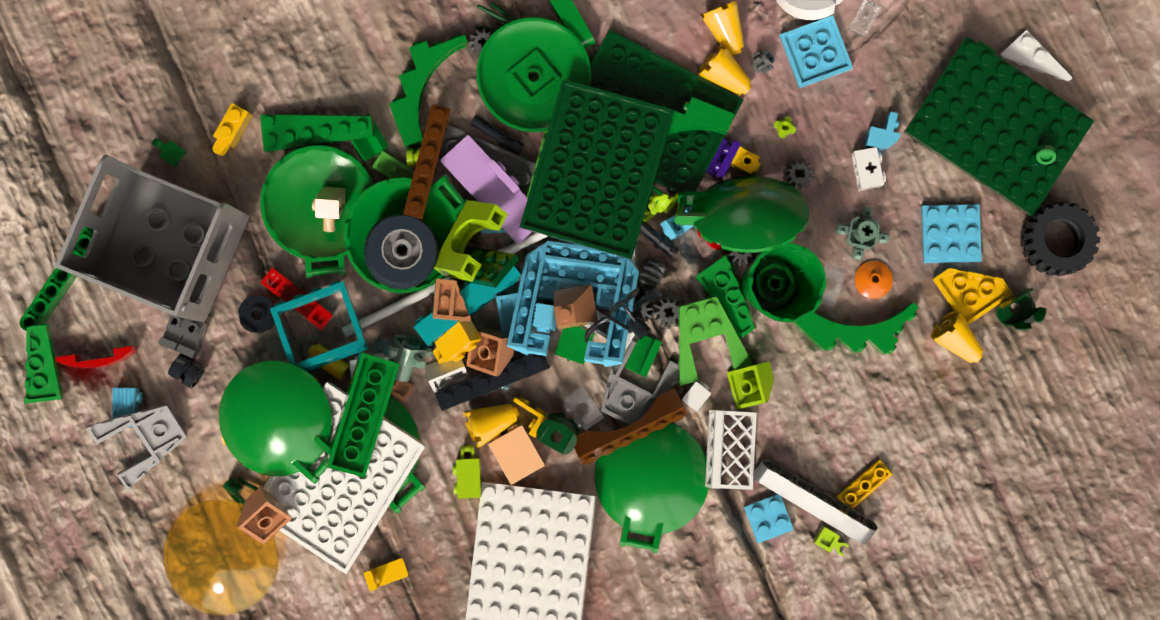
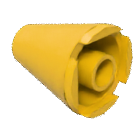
M736 0L701 14L703 21L720 45H725L732 56L742 52L741 48L744 47Z
M721 44L716 48L718 52L711 53L705 60L698 74L737 95L742 93L745 95L752 87L750 85L751 80L726 46Z
M953 311L941 319L943 323L940 326L935 325L930 337L934 342L967 362H978L983 357V348L963 315L958 311Z
M504 404L467 410L463 412V417L468 418V422H465L472 441H477L476 447H481L517 422L519 413L515 406Z

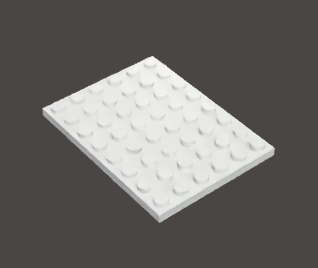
M327 382L324 390L328 396L330 409L332 408L333 425L331 426V437L329 440L332 443L347 393L331 382ZM383 417L365 478L327 468L316 484L312 483L301 472L288 476H270L263 489L273 495L292 517L279 531L347 574L422 454L426 444ZM324 452L310 468L315 471L328 456V453Z
M482 482V497L479 503L466 620H582L596 496Z

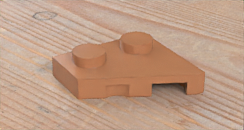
M436 279L432 318L471 321L456 281Z

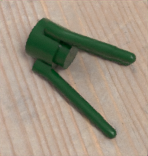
M493 2L491 6L503 14L504 17L486 7L477 5V8L501 20L500 27L516 20V17L508 14ZM475 26L476 29L483 30V28H486L487 31L493 30L494 32L498 30L497 28L487 26Z
M232 476L224 483L223 488L242 510L245 500L240 495L244 489L242 485L254 491L258 487L246 482L241 477L236 479Z

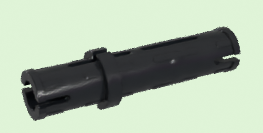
M477 114L470 122L471 126L495 139L502 147L505 146L518 155L525 145L511 137L510 133L501 131Z
M643 220L640 233L653 242L654 247L661 249L670 258H673L675 255L670 249L676 254L679 249L670 243L665 235H660Z

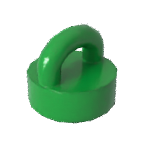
M1039 145L1036 151L1037 161L1044 165L1053 163L1056 159L1055 148L1050 145Z

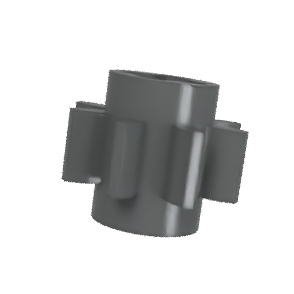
M762 49L752 55L754 60L751 61V66L757 73H768L774 68L771 64L775 60L769 51L764 52Z

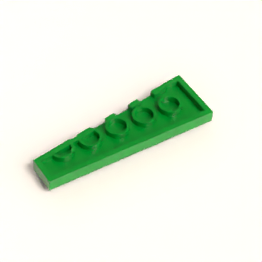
M260 115L265 153L375 137L373 117Z

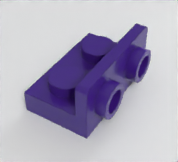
M723 139L706 173L722 180L741 143L735 140L731 143Z

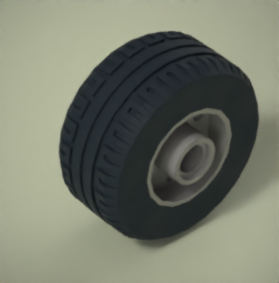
M402 213L392 214L379 220L369 231L364 246L365 263L369 272L378 282L395 289H408L424 282L433 272L439 255L438 240L431 227L424 220L403 215ZM398 248H404L406 250V254L400 255L397 253L396 250Z

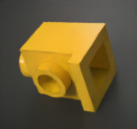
M740 146L730 166L747 175H751L752 172L756 173L759 169L761 162L758 160L760 157ZM744 159H750L751 163L745 164Z

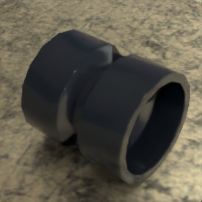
M180 354L170 366L168 375L176 380L181 379L182 384L192 389L203 376L205 368L196 362L191 363L189 357Z

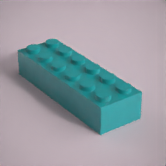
M513 266L496 288L467 282L462 285L463 290L460 291V294L463 297L470 317L521 279V274L515 266ZM433 308L430 315L421 316L415 321L416 325L414 326L417 333L427 346L430 347L459 322L456 320L432 318Z

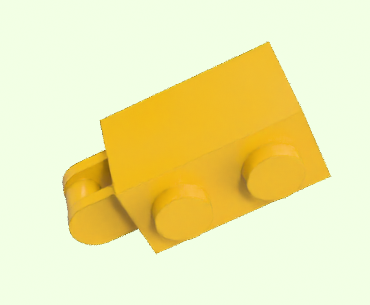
M231 103L213 135L217 139L213 145V151L219 156H224L230 147L235 149L253 115Z
M459 321L434 342L437 348L433 351V354L439 364L447 361L457 362L464 358L466 352L477 347L476 344L482 338L472 321Z

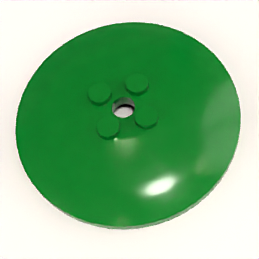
M522 18L502 26L486 41L477 62V86L485 106L500 122L520 131L544 132L548 131L562 79L590 86L591 65L584 46L569 29L557 22L544 18ZM536 72L539 75V79L535 82L530 81L528 74Z

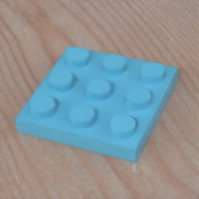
M833 15L779 35L799 89L853 69Z
M980 204L921 206L923 263L982 262Z

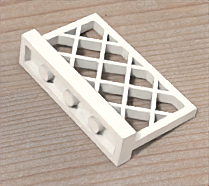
M709 410L705 487L753 490L757 413ZM724 415H730L734 419V422L729 427L724 424ZM745 416H751L750 425L745 428L740 421ZM738 424L743 432L736 438L730 430ZM727 433L734 440L729 446L723 443V437ZM746 434L750 440L749 444L744 448L739 440ZM737 443L742 451L735 457L730 449ZM726 453L733 459L727 466L722 462V457ZM745 453L749 459L748 463L743 467L738 459ZM734 463L741 469L735 476L729 471V468ZM727 472L732 479L727 484H721V476ZM743 473L748 477L747 485H741L737 480Z

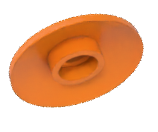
M868 261L862 264L857 269L854 279L855 286L860 294L871 299H877L886 295L893 284V276L890 269L879 261ZM873 276L878 277L877 283L872 281Z

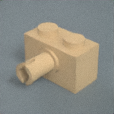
M322 187L321 191L317 193L316 199H313L312 209L315 211L316 218H323V231H335V219L340 218L346 207V188Z

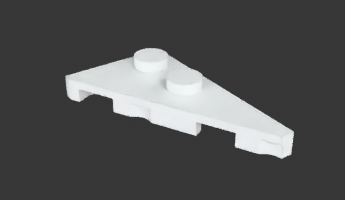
M1027 30L999 55L1001 59L1014 61L1020 66H1027L1029 69L1042 74L1046 73L1055 76L1059 80L1068 82L1072 79L1070 74Z

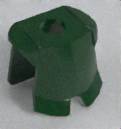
M1029 288L1019 291L998 305L995 312L998 320L1003 325L1013 326L1016 330L1032 329V323H1042L1046 316L1047 308H1036L1035 302L1029 294L1034 289ZM1013 303H1017L1020 306V311L1017 314L1010 312V305Z
M550 413L548 419L539 425L536 437L538 441L554 451L567 455L574 449L577 443V435L581 431L574 419H566L564 413ZM555 431L562 434V440L558 443L551 440V434Z

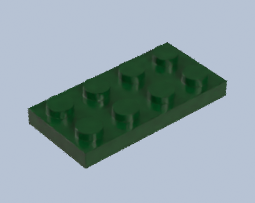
M467 246L464 249V254L471 256L481 264L473 282L451 277L447 278L496 288L519 259L512 253Z

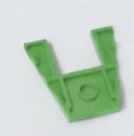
M716 296L678 306V384L680 386L699 381L689 345L691 343L724 334L733 369L738 370L753 365Z

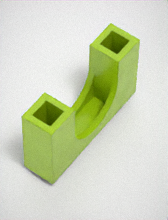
M467 200L439 251L434 269L446 277L473 282L481 264L471 256L464 254L466 244L480 230L500 231L508 214L496 204Z

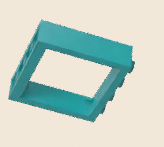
M334 281L326 288H315L311 290L310 294L305 296L303 294L297 295L289 302L281 301L276 303L275 307L270 308L290 364L293 363L307 371H311L369 349L344 281ZM341 291L358 340L297 363L280 314Z

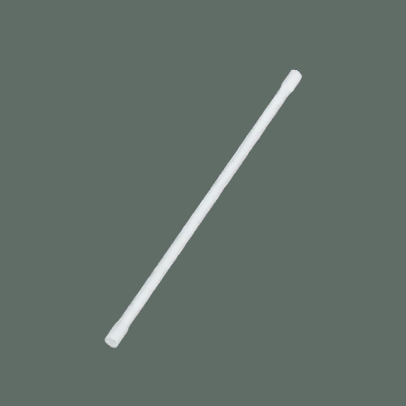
M534 232L528 235L521 243L517 244L514 242L498 251L514 254L548 236ZM447 277L442 278L444 280H452ZM435 283L360 319L362 330L434 294ZM352 323L342 327L346 338L356 334Z

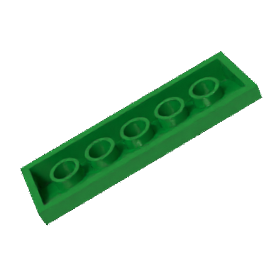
M359 352L325 463L327 468L365 478L400 365L399 363Z

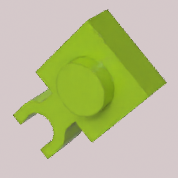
M823 525L812 541L830 553L834 548L841 556H844V553L840 551V547L846 546L849 548L847 543L838 541L840 538L838 534Z

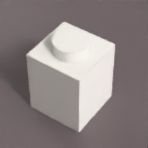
M702 381L700 383L694 382L681 400L697 412L711 395L708 391L710 387Z

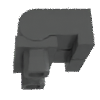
M171 315L166 331L158 344L197 359L208 330V325L200 321Z

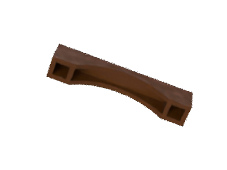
M431 105L403 215L423 220L451 109Z
M674 388L657 396L647 413L636 422L619 430L609 432L587 430L577 435V443L574 448L582 464H590L603 455H609L620 447L628 446L636 439L644 438L655 430H661L674 421H680L687 415V412Z

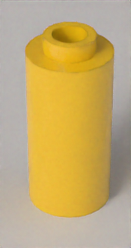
M319 343L317 345L313 344L307 351L308 359L330 350ZM340 359L320 368L340 381L350 368V364Z

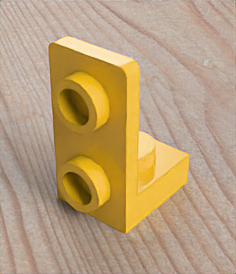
M521 396L519 399L514 398L513 401L539 417L537 420L533 419L528 427L530 430L529 435L535 438L539 425L547 419L545 417L546 412L538 407L535 410L529 407L530 402Z
M403 558L369 569L363 573L369 591L376 590L380 586L403 579L409 575Z

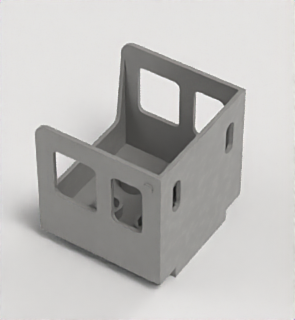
M105 154L96 167L54 267L176 317L205 323L250 216L225 202L218 203L137 170ZM108 174L114 177L116 181L101 216L91 214L90 210L105 175ZM83 227L94 229L84 256L74 255L73 249Z

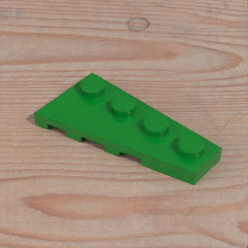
M728 254L696 276L708 295L718 298L740 339L757 328Z
M49 323L30 325L27 327L26 334L27 361L25 362V369H27L24 387L26 388L24 404L61 400L64 396Z

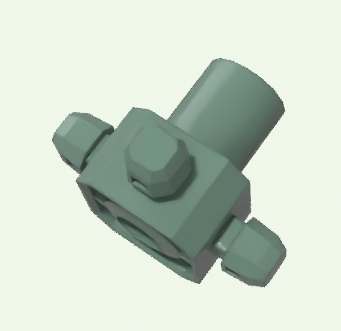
M865 206L861 209V217H856L848 222V226L843 223L836 224L835 233L842 236L846 234V244L848 247L855 248L852 250V258L859 261L864 256L865 252L863 250L871 249L876 245L877 241L878 243L886 244L890 237L888 233L882 231L879 233V224L876 220L870 219L872 217V208Z
M393 335V344L386 346L383 351L387 357L393 358L395 363L400 364L395 380L401 382H408L413 367L424 368L426 364L425 358L433 354V349L425 345L419 338Z

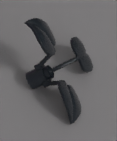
M658 288L648 291L633 307V310L637 311L638 314L635 317L626 306V303L634 298L638 291L634 289L627 293L610 308V311L615 313L623 307L631 317V320L628 322L630 326H626L610 315L602 317L587 329L584 335L585 342L587 343L591 335L607 321L616 323L630 334L633 332L639 340L642 339L651 329L645 323L646 320L641 314L640 307L651 299L662 296L661 291Z

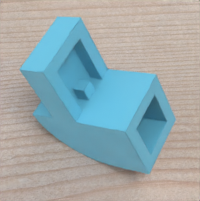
M890 112L887 114L883 129L871 126L867 130L863 148L877 147L878 151H883L894 145L901 135L894 132L899 125L898 113Z
M692 205L686 207L685 212L691 213ZM675 215L660 224L664 234L670 240L679 237L693 228L694 225L676 224L674 222Z

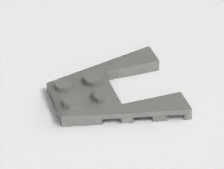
M631 341L625 350L623 364L613 365L610 368L601 412L628 426L646 414L657 396L668 392L679 380L678 364L669 361L653 394L620 378L619 375L636 344L634 341Z
M167 403L86 426L95 443L99 444L132 425L150 452V455L117 473L127 491L138 480L140 481L153 466H156L167 453L169 454L186 438V433Z

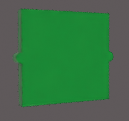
M581 326L563 329L554 355L566 358L568 362L574 361L584 365L587 347L584 335L587 330L582 329ZM595 333L591 335L588 341L593 340Z

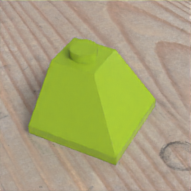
M770 361L727 372L736 410L769 401L774 383Z

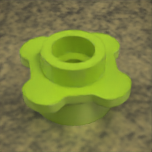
M788 116L774 123V128L777 129L780 138H785L787 135L796 132V128L791 123L792 119Z

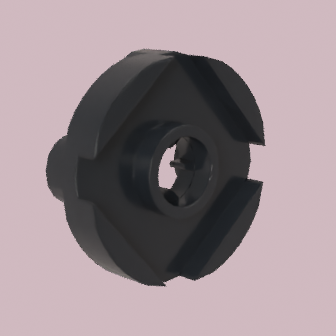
M262 295L246 298L241 303L238 311L242 327L252 333L262 334L269 331L275 325L270 308L275 307L274 302ZM261 309L263 312L261 313L263 314L262 318L255 319L253 312Z

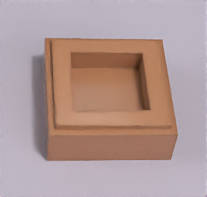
M395 380L391 394L406 402L415 385L409 381L401 382Z

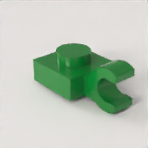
M155 137L151 143L162 151L159 156L174 167L178 166L187 153L172 141H169L166 145Z

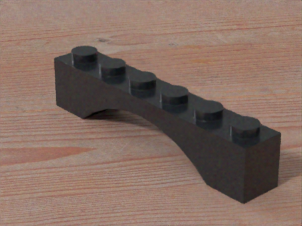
M532 354L507 364L499 376L484 373L436 392L435 395L441 411H445L548 370L550 366L546 356Z

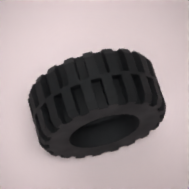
M1067 201L1043 206L1023 224L1025 229L1021 230L1020 236H1023V240L1020 241L1021 247L1024 246L1025 251L1022 253L1024 257H1029L1028 263L1031 266L1035 265L1037 271L1040 273L1046 272V275L1064 276L1083 270L1087 264L1094 260L1093 255L1097 254L1099 250L1096 244L1100 243V237H1097L1096 232L1100 230L1098 226L1095 227L1093 224L1096 220L1093 216L1089 217L1087 215L1089 211L1085 208L1079 209V205L1076 203L1069 204ZM1060 221L1065 223L1074 234V248L1065 257L1054 255L1045 243V231L1052 222Z

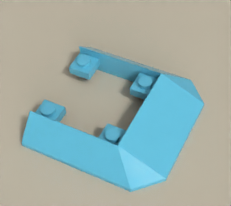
M547 241L525 257L507 347L528 356L529 354L547 356L550 335L533 333L534 326L532 324L535 319L533 317L536 311L535 304L540 303V300L554 302V291L560 290L561 287L573 288L592 284L593 292H597L596 308L610 310L618 300L637 288L639 271L630 259L581 245ZM635 297L626 303L631 313ZM623 307L611 314V317L628 327L630 326L628 322L631 320V317ZM610 321L606 343L587 342L585 362L604 364V367L623 364L628 331Z

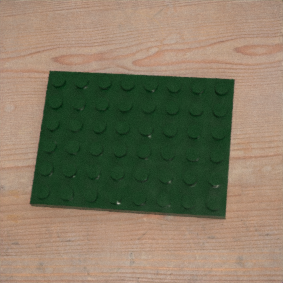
M608 30L590 64V87L654 105L664 106L684 115L685 113L682 112L686 101L690 102L692 97L735 114L734 118L744 100L611 30ZM690 130L667 136L654 182L674 193L696 192L725 135L713 131Z
M966 36L909 122L904 133L1032 217L1092 126L1094 120ZM1039 145H1050L1055 148L1056 159L1053 163L1044 165L1037 161L1036 151Z
M562 79L519 228L632 260L675 110Z

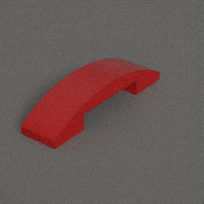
M273 267L260 282L285 302L293 300V297L300 294L307 295V293ZM317 301L295 308V310L320 330L333 317V314Z
M138 347L113 349L114 357L81 361V355L55 357L56 362L67 366L100 368L114 365L129 358L138 351Z

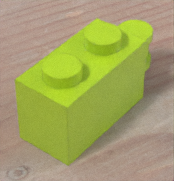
M462 445L461 459H456V463H453V475H457V483H454V494H457L458 499L482 497L480 458H475V445ZM464 453H471L472 458L465 459Z

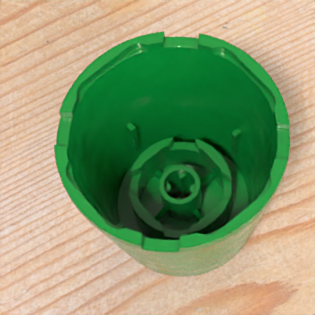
M788 243L784 246L779 244L772 246V250L761 252L747 266L742 277V291L748 303L766 317L778 322H796L810 316L821 304L826 289V274L818 257L806 247L794 243ZM771 280L775 281L773 287L770 286Z

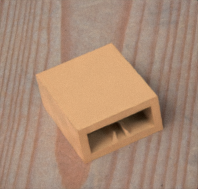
M517 424L507 429L509 433L504 436L498 434L491 439L492 443L488 444L511 485L545 466L523 425L518 426Z

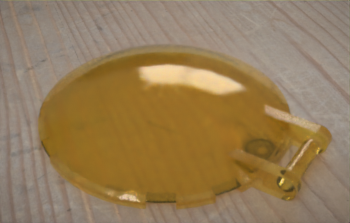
M228 499L205 501L186 510L174 522L164 546L165 572L174 591L191 607L213 615L236 614L250 608L261 600L273 584L279 561L278 549L274 540L275 536L273 535L265 544H262L239 529L237 523L244 505L229 501Z

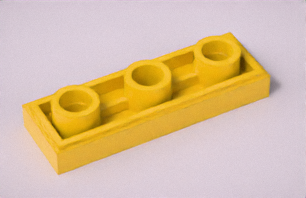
M879 459L840 492L836 498L853 509L893 474ZM864 482L867 483L866 489L862 488V484Z

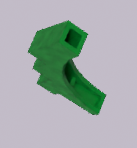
M457 34L450 37L449 41L435 42L432 44L433 47L430 48L427 41H417L409 47L416 69H406L399 75L406 97H396L389 103L406 149L422 144L420 108L426 85L436 69L447 58L468 46L465 35Z
M692 97L690 102L686 101L682 110L685 115L674 111L668 136L690 130L713 131L726 135L735 114Z
M914 302L909 303L898 314L874 325H842L831 322L814 312L805 319L791 323L822 352L827 349L829 351L832 350L837 344L835 341L837 339L851 353H856L857 351L860 353L867 346L865 343L867 341L881 355H886L887 353L890 355L897 348L895 344L899 341L893 335L897 336L905 328L903 324L907 320L910 322L918 314L916 310L919 307Z

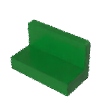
M375 123V137L351 140L363 161L380 155L388 147L387 142Z
M644 336L640 340L638 339L625 368L646 377L662 342L648 336Z

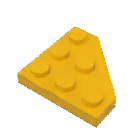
M948 268L932 279L953 311L960 312L968 325L1013 295L1003 278Z

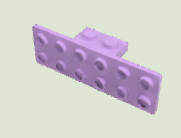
M469 135L440 160L478 202L496 204L508 214L502 228L517 244L521 243L532 232L519 228L527 202V197L518 187L520 183L513 175L509 177L505 173L507 169L500 161L496 163L494 160H491Z

